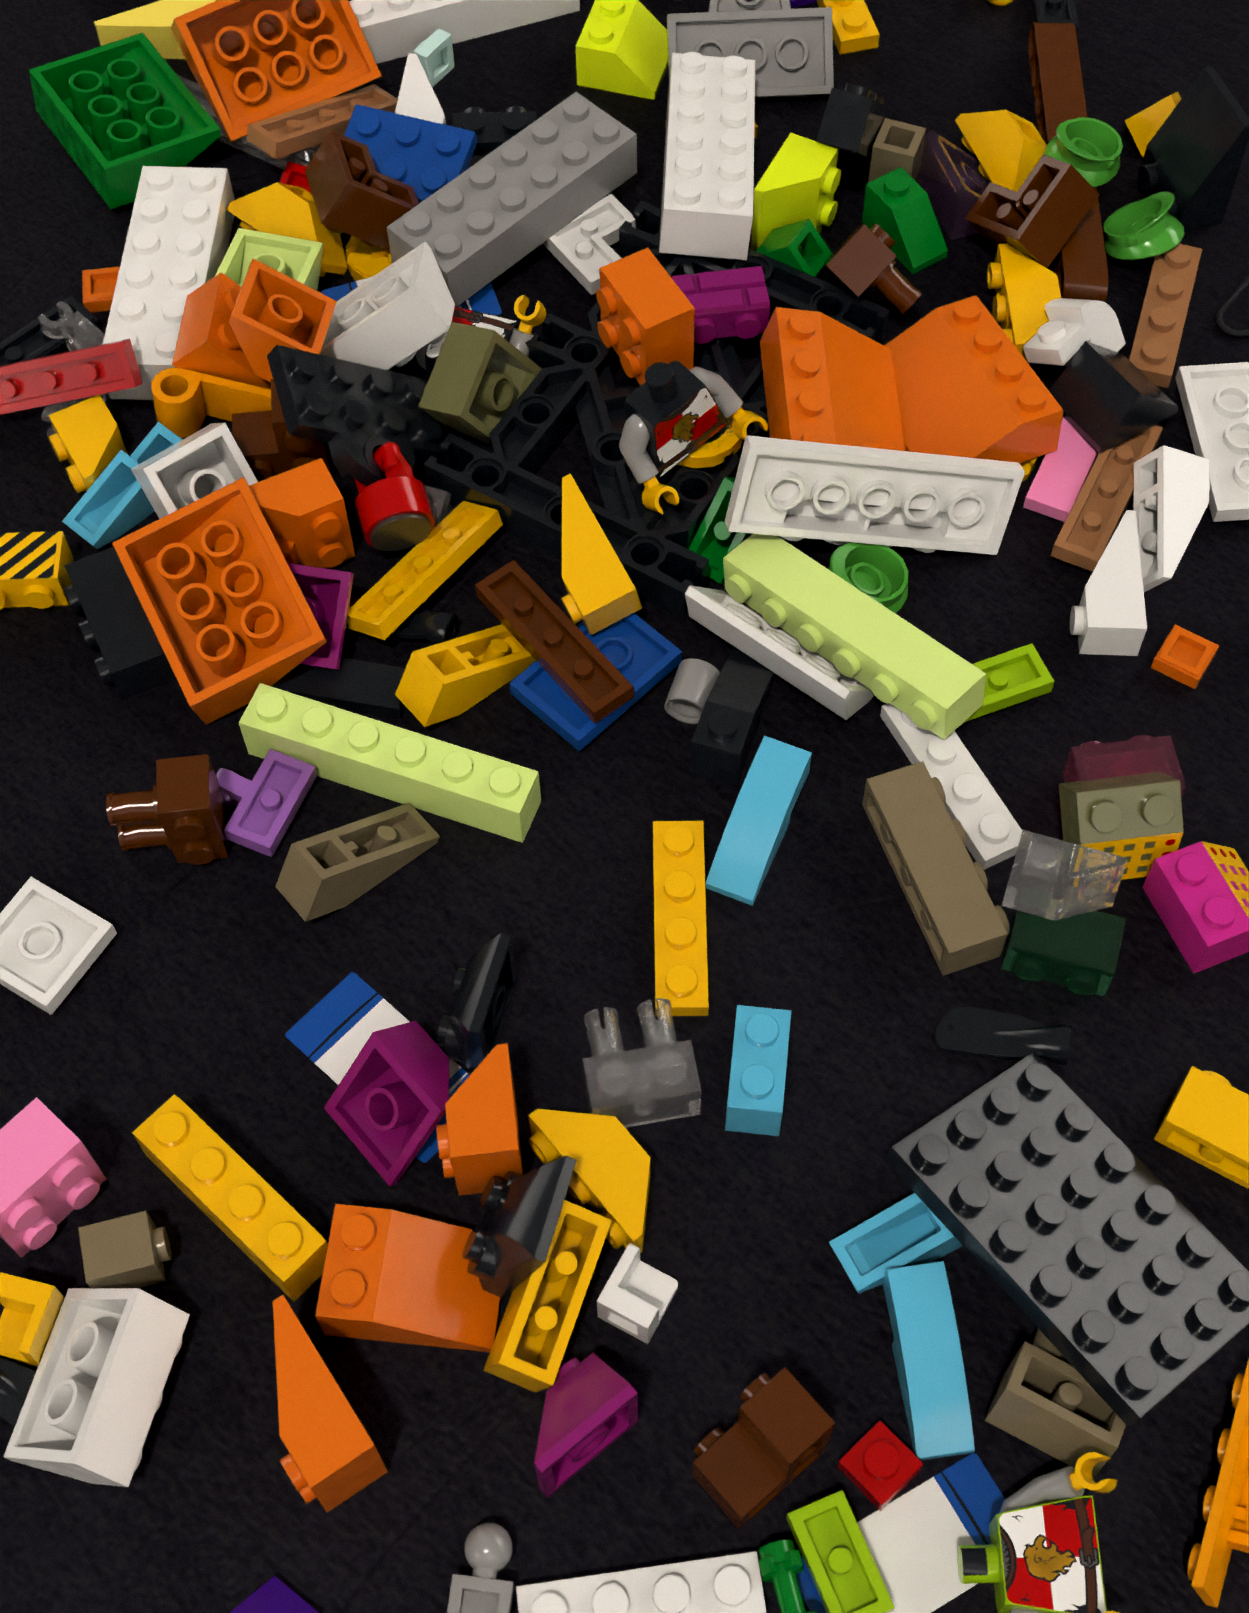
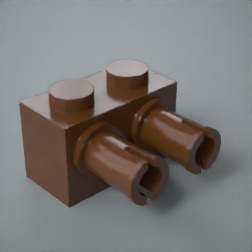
M861 223L826 261V266L858 297L867 287L871 289L875 286L897 307L901 314L905 313L922 294L893 266L896 263L894 261L896 255L890 248L896 242L877 223H874L870 229Z
M208 754L156 760V784L153 785V790L119 794L108 793L106 795L108 821L111 827L117 826L118 839L122 851L167 845L168 849L173 851L177 863L187 862L194 865L206 864L213 859L228 857V840L224 833L227 825L226 803Z

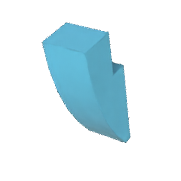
M157 422L130 456L122 450L118 452L62 522L96 549L122 536L155 511L131 468L171 447L182 439L160 422Z
M764 735L727 822L705 883L706 889L753 906L790 824L791 812L809 774L812 752Z
M915 1193L829 1242L858 1294L882 1285L887 1269L931 1263L963 1246Z
M944 1261L887 1269L882 1284L894 1337L892 1349L914 1455L921 1461L973 1453L975 1446L966 1377Z

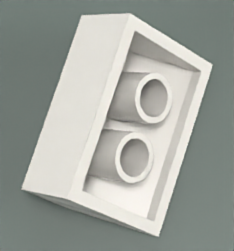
M423 242L336 302L320 355L388 370L394 365L397 367L405 365L414 357L417 350L428 343L432 345L437 344L446 337L452 323L455 303L432 249L426 242Z
M68 1288L3 1457L17 1463L91 1484L129 1487L133 1473L140 1464L142 1448L154 1414L161 1405L163 1389L174 1358L181 1348L182 1336L190 1315L139 1288Z

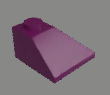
M288 563L327 640L323 646L300 664L339 670L354 573Z
M417 1021L375 1031L371 1034L324 1107L389 1187L399 1182L436 1128V1125H438L446 1113L445 1103L449 1100V1058Z
M594 1353L582 1362L577 1358H573L560 1367L553 1386L546 1392L534 1460L539 1489L546 1498L638 1422V1393L629 1382Z

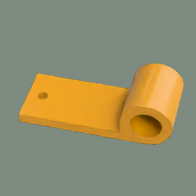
M183 368L164 369L155 375L151 383L157 422H160L180 438L188 437L197 432L202 426L206 415L232 421V414L271 410L270 389Z

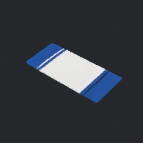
M352 972L290 1028L285 1036L339 1085L373 1032L409 1023L410 1021L356 973ZM449 1059V1099L470 1076L452 1059ZM446 1113L438 1125L447 1124ZM436 1128L416 1155L422 1163H427L438 1152Z
M976 1453L968 1455L890 1502L882 1511L877 1510L857 1522L895 1607L891 1613H932L978 1584H962L960 1582L957 1562L958 1545H990L989 1523L996 1514L1000 1513L1005 1498ZM801 1556L804 1571L796 1575L801 1596L810 1611L826 1613L805 1561Z

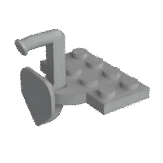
M710 0L708 12L667 14L669 79L672 53L697 52L704 56L725 58L728 56H739L747 60H755V99L829 96L832 87L834 88L832 7L791 9L789 0Z

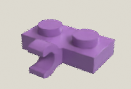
M270 749L252 781L233 771L220 768L216 777L225 803L228 806H237L224 829L226 839L272 857L317 777L316 766Z

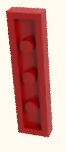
M130 338L0 366V415L142 385V378Z

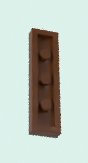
M514 560L475 584L476 596L594 724L634 697L633 685Z

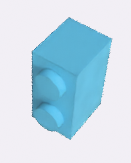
M737 1005L725 1131L779 1136L783 1114L791 1010Z

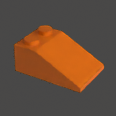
M335 1204L315 1314L324 1335L490 1352L497 1334L501 1298L483 1290L479 1277L468 1273L469 1260L463 1258L462 1255L472 1229L392 1209Z
M281 1295L273 1300L279 1436L289 1453L279 1460L306 1504L317 1498L328 1513L388 1471L374 1443L284 1295Z

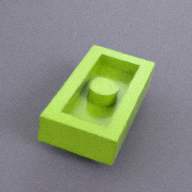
M1032 643L972 664L986 673L983 705L966 721L1052 691L1055 681Z
M843 1490L787 1514V1522L826 1613L893 1612L895 1607Z

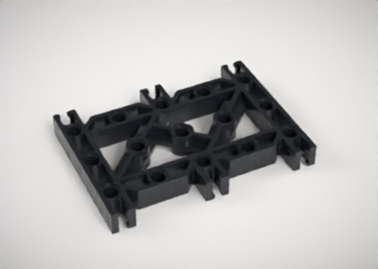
M643 201L639 203L633 212L635 228L628 221H625L619 228V256L621 258L648 247L670 277L762 266L765 286L767 287L770 300L769 321L776 307L817 311L882 345L886 341L889 309L748 248L747 260L659 253L661 209ZM598 301L587 314L588 331L549 313L542 323L544 343L540 342L541 336L535 333L531 334L534 335L531 340L525 342L529 349L528 358L542 368V370L489 434L491 453L449 433L440 445V451L444 452L445 466L439 464L438 459L430 456L424 463L428 494L454 507H457L462 501H467L497 509L503 523L499 528L500 530L562 560V488L536 474L578 423L592 468V481L596 488H598L603 508L588 500L586 502L634 584L639 599L684 621L689 614L685 592L689 585L708 588L709 559L689 550V547L724 477H736L744 440L742 441L741 448L735 454L733 451L729 456L725 457L723 463L717 466L697 469L681 466L667 484V486L676 489L678 492V505L668 503L661 494L659 506L664 514L649 510L642 502V492L645 486L643 483H637L619 448V442L626 421L624 402L641 385L636 384L616 388L613 377L622 365L620 357L613 347L607 348L599 336L597 323L601 321V310ZM730 337L713 339L704 344L694 342L693 367H700L719 374L743 401L741 407L744 410L752 411L759 415L768 424L762 359L745 381ZM753 421L747 427V435L770 438L769 424L766 432Z

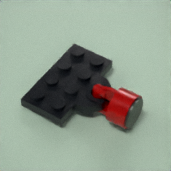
M276 345L267 355L288 434L290 436L328 443L332 461L341 477L343 478L348 473L355 479L359 493L355 500V506L367 544L383 551H398L422 542L433 530L435 520L425 487L420 480L414 478L412 470L415 460L426 462L430 456L438 459L440 464L445 459L444 452L440 451V445L444 440L439 421L418 407L427 384L426 379Z

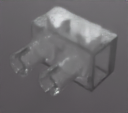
M656 999L658 1020H655L651 1000L638 1005L637 1014L640 1017L646 1048L624 1051L618 1022L619 1015L616 1009L603 1008L605 1029L601 1028L598 1009L589 1011L584 1015V1023L587 1026L592 1057L583 1058L584 1084L590 1114L615 1116L625 1128L700 1115L702 1090L691 1040L677 1041L670 1000Z

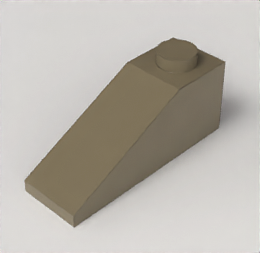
M410 803L292 843L275 887L302 919L307 922L346 907L437 844L440 835Z

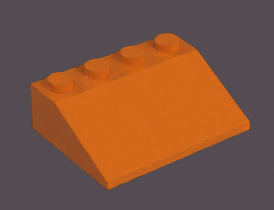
M217 0L174 18L171 27L194 77L230 142L248 135L249 124L339 96L381 77L348 0Z
M977 295L935 308L884 345L891 349L905 451L1019 463L1057 451L1064 410Z
M776 307L760 340L770 438L905 451L891 349L821 312Z
M244 477L112 543L189 706L206 725L249 704L260 683L272 686L327 642Z

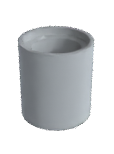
M689 658L682 660L664 704L667 713L681 722L698 724L705 702L720 674L718 669L700 659Z

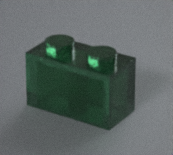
M1021 892L1013 916L1001 969L1011 971L1023 980L1033 982L1045 980L1064 985L1068 990L1079 995L1098 994L1105 996L1115 975L1126 918Z

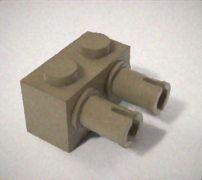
M1038 1329L1032 1345L1025 1341L1004 1372L985 1421L1072 1467H1075L1078 1459L1088 1452H1096L1111 1457L1119 1446L1126 1424L1072 1365L1064 1362L1065 1357ZM1105 1461L1099 1462L1093 1467L1092 1478L1106 1464Z

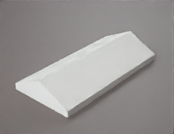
M689 585L685 592L689 617L843 719L847 720L873 698L874 694L869 688L853 677L849 678L842 675L834 664L818 653L806 650L796 638L780 627L771 626L760 614L745 604L736 602L725 591Z

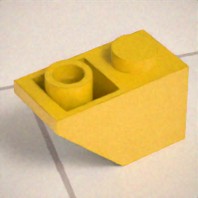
M100 395L93 396L49 415L55 434L48 436L58 460L61 462L68 459L71 466L65 469L77 494L87 491L120 450L127 454L118 425Z

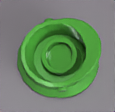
M1079 117L1060 123L1056 129L1057 135L1045 147L1044 155L1071 164L1092 187H1097L1109 182L1117 174L1120 167V153L1123 144L1117 131L1107 123L1094 118Z
M1159 192L1142 200L1127 204L1112 213L1103 225L1106 236L1104 239L1105 252L1117 259L1133 261L1159 256L1179 246L1184 236V226L1174 216L1169 214V209L1175 200L1174 194Z
M847 543L838 547L831 555L830 566L828 567L830 571L892 612L896 613L902 608L908 598V569L904 560L893 549L877 544Z

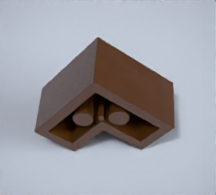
M332 130L328 132L305 170L321 224L332 232L338 234L344 232L357 237L373 248L382 247L390 250L387 226L419 204L412 186L376 172L367 145Z
M1042 155L1017 192L990 182L965 217V220L993 247L998 248V244H1009L1048 268L1100 194L1071 164Z
M271 379L270 411L232 414V436L258 482L319 458L323 459L331 474V453L328 443L290 436L288 434L273 379Z
M786 1367L772 1379L767 1373H763L756 1378L740 1395V1399L744 1403L737 1411L739 1413L738 1422L726 1433L720 1427L715 1428L701 1440L693 1451L698 1456L693 1461V1477L739 1530L827 1450L835 1426V1422Z

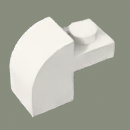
M1057 298L1044 305L1049 322L1043 324L1038 329V333L1023 346L1027 361L1030 363L1067 366L1085 341L1116 352L1126 343L1114 310L1107 303L1099 300Z

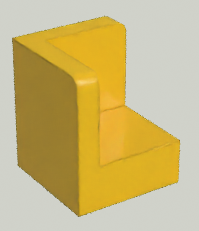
M1178 92L1167 96L1125 120L1142 157H1144L1148 143L1180 102L1181 97Z
M0 1273V1304L4 1307L0 1317L1 1358L36 1367L39 1366L64 1301V1296L55 1286Z

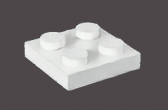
M30 877L0 913V984L52 1015L115 937L117 932L113 924L35 878Z

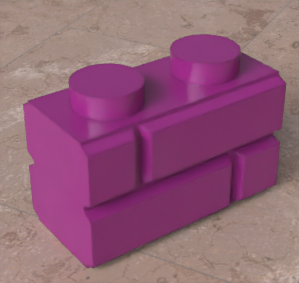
M762 266L671 277L695 307V343L704 344L713 339L736 336L748 339L764 333L769 323L770 300L767 287L765 286Z

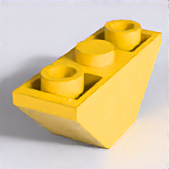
M1008 110L960 114L955 119L964 135L961 138L963 144L970 152L976 155L981 163L978 166L980 173L994 184L1017 192L1042 155H1044L1047 145L1034 124Z
M277 182L229 203L227 211L241 219L240 226L243 229L323 243L320 277H325L326 272L340 275L345 274L347 263L340 234L330 231L321 224L313 195L304 188Z
M998 244L995 262L989 263L987 268L988 289H995L996 294L993 298V318L997 323L1000 322L1002 330L1027 361L1023 346L1038 333V329L1043 324L1049 322L1044 305L1051 300L1061 298L1057 274L1009 244Z
M536 1109L529 1114L532 1136L528 1138V1142L538 1158L544 1164L564 1156L577 1160L568 1186V1194L580 1207L588 1203L595 1213L612 1220L605 1238L611 1246L619 1249L623 1245L626 1249L628 1244L631 1243L639 1247L640 1253H642L650 1185L651 1157L615 1116Z

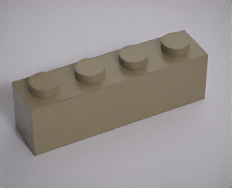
M923 761L866 779L862 805L942 975L944 976L1000 957L1007 935L1010 932L1007 916L1000 905L994 906L987 892L988 881L983 867L978 861L972 862L968 854L964 829L958 819H951L945 807L946 796L937 777L931 778Z

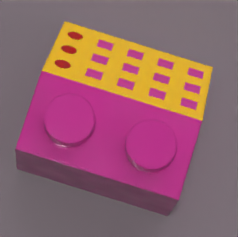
M1200 841L1154 860L1142 888L1193 974L1249 952V871L1234 848Z

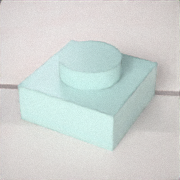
M440 28L425 41H422L413 51L414 54H417L432 87L455 67L452 35Z

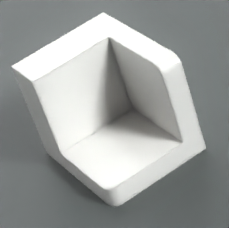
M629 1243L597 1299L598 1318L648 1344L678 1290V1281L640 1261V1248Z

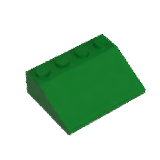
M143 33L29 70L36 111L111 210L135 201L143 166L184 167L221 136L220 127Z

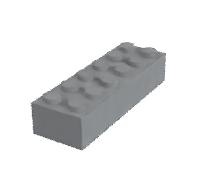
M573 93L387 226L392 263L423 242H426L432 249L455 306H459L637 173V134L579 93Z

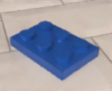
M358 104L355 105L344 136L368 146L376 172L412 186L419 203L468 169L478 142L475 131Z
M635 613L592 635L588 632L583 621L577 625L582 633L634 687V697L597 723L594 724L537 661L532 663L509 683L510 694L579 752L682 661V651Z

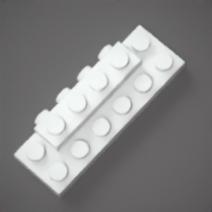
M746 435L725 524L728 532L774 535L789 541H800L803 538L825 540L834 545L854 542L884 545L889 548L892 546L911 547L925 553L945 550L997 555L1025 471L1019 462Z

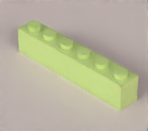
M752 534L723 558L724 586L732 599L738 603H745L761 614L771 626L780 627L789 633L806 650L821 655L834 664L842 675L856 679L869 688L880 701L890 703L907 714L921 729L930 730L945 740L983 705L985 672L779 536Z
M262 683L259 684L239 721L248 754L265 759L269 750L273 749L316 766L318 777L401 804L410 803L414 808L523 843L541 803L539 772Z

